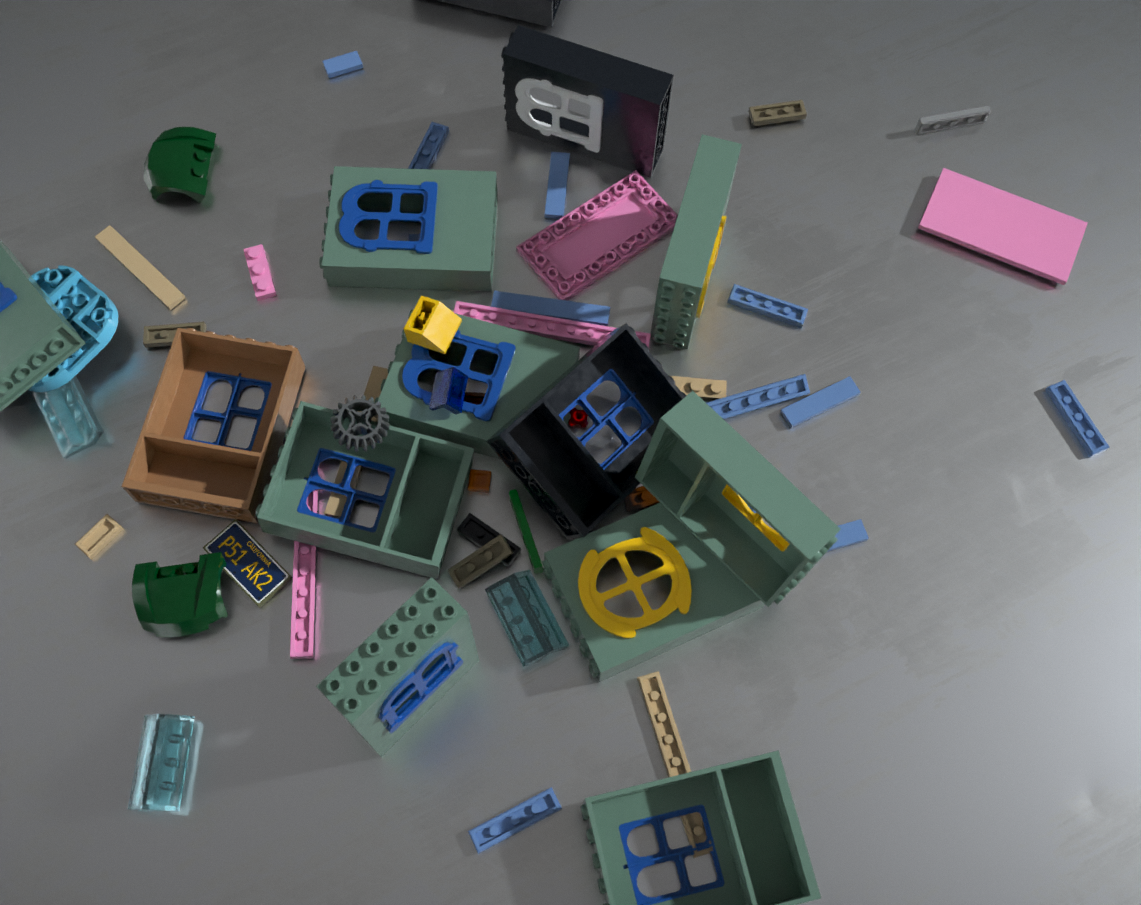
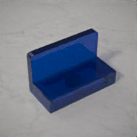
M455 367L437 372L429 409L434 411L445 408L455 415L461 413L468 376Z

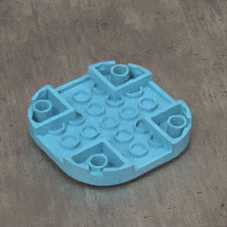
M58 265V269L50 270L48 267L34 273L31 277L86 344L28 389L32 392H47L68 383L110 342L118 325V311L113 301L76 269Z

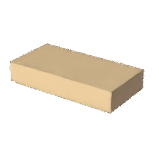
M106 514L75 545L92 560L124 528Z

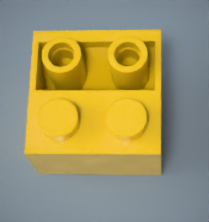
M421 295L403 329L407 342L446 354L462 319L440 301Z

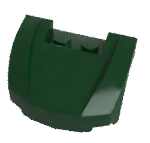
M176 127L163 131L153 142L144 163V183L147 184L154 200L164 192L173 191L184 193L194 198L197 202H202L206 194L207 175L216 133L195 127Z
M222 553L203 554L199 556V562L159 567L157 561L135 564L132 579V599L142 628L153 632L158 637H182L209 629V624L219 620L221 617L226 618L228 613L222 599L220 587L221 572L226 567V561Z

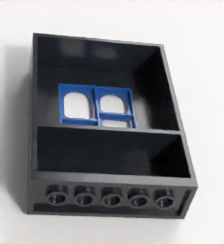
M626 323L606 335L486 442L568 540L582 538L640 484L635 476L660 418L687 395L679 390L675 385L674 379L667 375L662 368V364L652 356L647 345L640 341L636 336L635 330ZM612 381L620 389V399L606 414L599 416L588 403L586 397L602 382ZM576 405L581 406L593 421V425L580 437H576L563 421V417ZM626 407L635 408L639 411L642 419L641 426L632 436H628L615 420V416ZM605 425H608L621 440V446L603 463L599 464L585 448V444Z

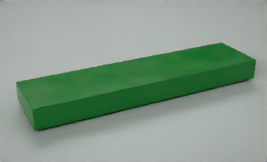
M517 489L509 491V500L534 574L543 573V565Z

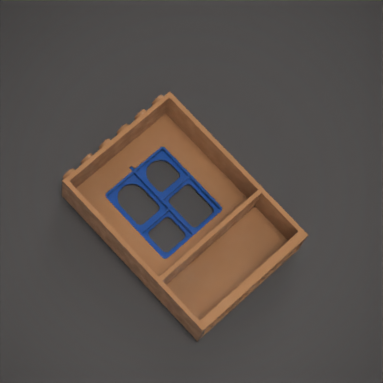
M177 328L121 487L135 502L258 524V519L255 516L256 509L259 504L263 503L265 498L263 497V491L266 484L271 482V470L273 465L277 463L278 451L283 444L305 371V365L298 348L292 345H276L269 341L265 343L258 342L251 338L240 339L233 335H217L211 331L200 332L193 328ZM217 380L228 381L232 386V393L224 413L202 409L208 387ZM248 386H258L264 391V400L261 408L258 410L237 406L242 390ZM234 415L257 419L248 448L225 445V439ZM204 418L221 422L215 442L211 443L192 439L198 419Z

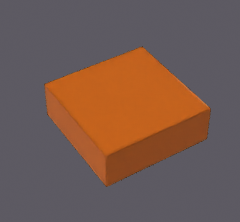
M471 469L468 491L489 493L492 472Z

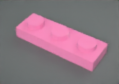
M260 244L243 249L257 301L277 296L263 245Z

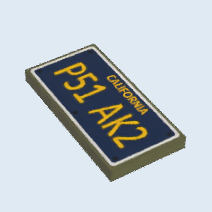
M236 519L203 547L208 554L222 553L226 561V567L223 570L259 608L293 579Z

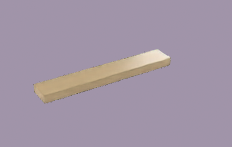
M111 225L95 236L96 240L169 310H172L185 299V296Z

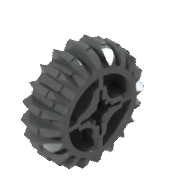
M364 394L361 399H357V396L354 395L352 401L346 398L345 404L339 403L338 409L333 410L334 416L330 418L332 423L330 427L331 431L334 432V438L339 439L340 445L346 444V449L348 450L354 446L356 452H358L359 447H363V450L366 452L367 446L375 449V442L381 444L383 442L382 437H387L386 430L390 428L388 423L389 416L386 415V408H381L380 401L374 403L373 397L366 400ZM346 417L350 422L347 430L342 426ZM375 417L378 421V424L375 429H373L370 424V422L372 421L371 418Z

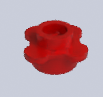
M573 408L569 411L571 418L568 424L571 427L585 428L588 426V415L584 410Z

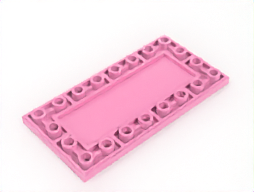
M943 168L918 229L1065 285L1088 222Z
M635 170L516 246V251L559 300L568 301L672 232L678 215Z

